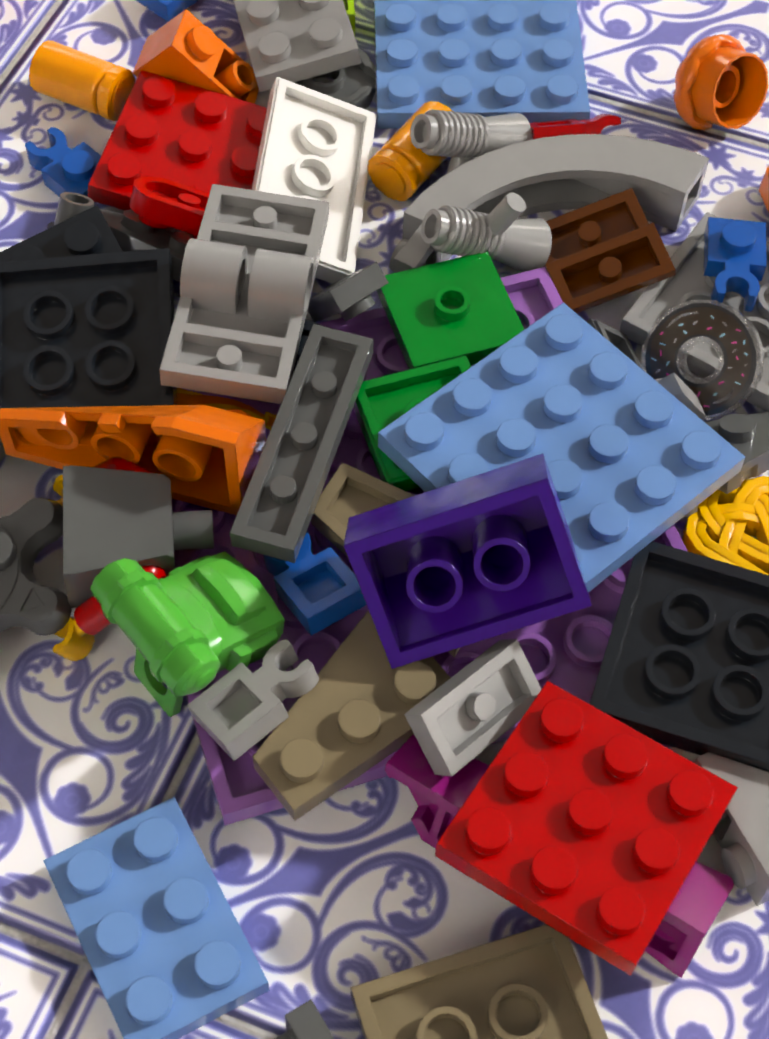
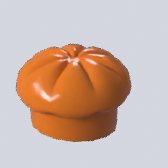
M727 34L705 37L689 49L686 58L681 61L675 74L676 88L673 94L677 112L684 122L696 130H708L712 128L713 124L725 128L738 129L748 124L759 113L768 90V71L763 60L753 53L746 52L735 37Z

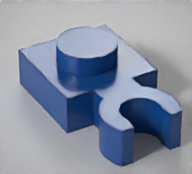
M54 127L47 130L51 148H38L31 141L25 144L29 163L33 168L42 172L45 186L59 197L63 192H74L88 197V184L101 158L99 153L85 142L70 149L65 134Z
M708 217L704 232V276L716 277L711 293V303L722 307L725 293L736 292L744 299V311L751 312L760 290L759 281H762L767 267L766 223Z
M306 532L295 563L263 555L266 569L275 576L273 578L277 595L311 636L367 605L355 574L331 547L314 555L308 532Z

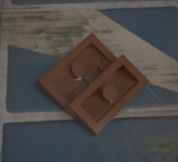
M632 188L546 221L551 230L552 246L544 267H546L562 301L576 313L676 275V269L654 222L648 223Z

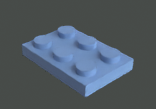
M175 797L43 860L124 1039H179L269 991L268 980Z

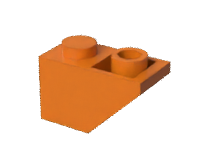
M187 9L146 38L132 72L133 75L138 77L141 70L254 104L259 93L258 84L251 65L240 58L210 28L200 22Z

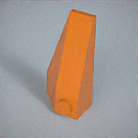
M208 405L0 408V438L6 455L62 470L63 466L72 465L94 467L112 457H122L153 473L164 474L171 478L172 499L233 515L238 513L267 441L265 420L255 418L242 410H223Z

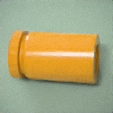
M51 40L43 42L37 48L29 69V81L34 91L93 114L101 115V117L111 121H118L135 84V77L131 70L116 66L113 63Z
M435 101L424 103L383 145L381 150L376 152L369 160L367 169L371 181L385 196L398 201L408 200L447 158L426 155L421 149L416 148L411 141L410 129L417 115L424 114L431 109L452 111L448 106Z

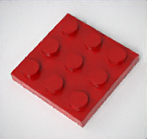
M141 70L89 181L88 197L94 202L124 211L132 210L129 203L133 184L137 178L143 176L169 179L210 193L212 184L252 190L267 107Z
M547 681L437 842L435 856L631 976L732 801L738 787Z

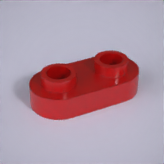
M143 176L134 181L129 206L139 215V220L148 226L160 229L172 227L192 234L197 239L210 193L169 179Z

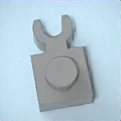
M285 639L274 644L266 652L262 666L254 673L241 662L191 701L187 707L196 722L235 761L289 717L282 701L286 698H296L305 695L316 686L319 677L312 662L308 659L300 663L295 669L285 671L298 660L292 644Z

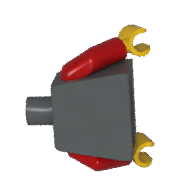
M112 457L94 467L63 466V475L58 476L53 483V490L62 497L57 502L63 506L64 583L68 604L71 608L76 609L74 617L70 616L66 625L55 633V635L64 638V640L54 645L52 650L54 653L71 661H79L85 658L93 648L95 635L112 624L103 615L101 605L93 597L90 589L94 578L106 565L124 558L136 560L146 572L153 573L157 579L166 578L168 573L175 569L174 551L214 549L212 510L173 512L171 478L164 474L153 473L122 457Z

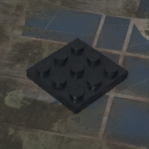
M169 248L0 262V408L177 405V388L161 385L159 370L174 320L173 260Z
M652 541L633 558L589 704L658 743L700 756L710 752L769 772V575Z

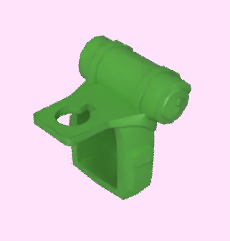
M227 552L198 558L170 571L166 578L159 579L153 573L146 572L136 560L127 558L116 560L106 565L99 572L90 588L93 597L101 605L103 615L110 623L117 624L136 647L134 673L169 717L181 711L184 696L205 688L215 678L216 674L222 670L227 669L231 671L241 662L247 667L249 664L260 660L279 641L283 634L285 619L261 582Z

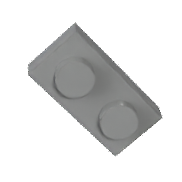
M499 640L404 715L434 774L453 776L522 719L541 691V687L518 640Z

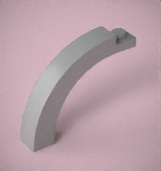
M576 134L537 138L487 152L458 166L439 178L423 191L404 211L403 239L397 244L392 253L389 264L390 270L396 273L446 261L451 258V254L435 251L430 244H426L422 239V222L429 210L449 205L489 214L510 192L520 195L525 201L526 209L519 216L522 217L540 212L578 209L632 188L647 221L654 222L676 232L700 196L709 158L683 148L652 140L603 134Z

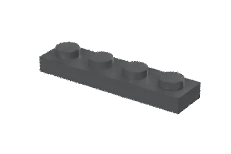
M313 324L230 530L231 546L295 563L373 356L372 338Z

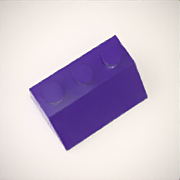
M543 453L348 518L344 548L392 669L592 606L566 518Z

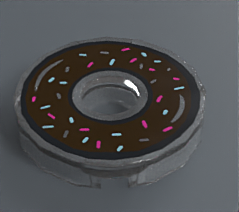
M691 300L670 308L652 324L642 345L641 368L654 380L675 373L699 398L705 413V417L702 420H713L734 413L751 397L763 376L765 351L757 328L740 311L719 301ZM700 343L710 344L718 355V365L715 371L710 376L704 378L694 376L687 366L688 353L695 345Z

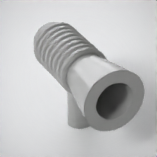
M431 109L414 118L410 129V137L413 145L421 149L426 155L451 157L447 173H449L458 166L487 152L511 144L532 140V129L528 119L520 113L483 117L480 114Z
M513 192L508 193L489 214L449 205L441 206L439 209H431L426 213L421 227L423 241L426 244H430L437 252L467 256L488 251L492 260L521 272L544 267L552 246L551 230L545 220L541 218L517 219L525 211L526 204L520 195Z

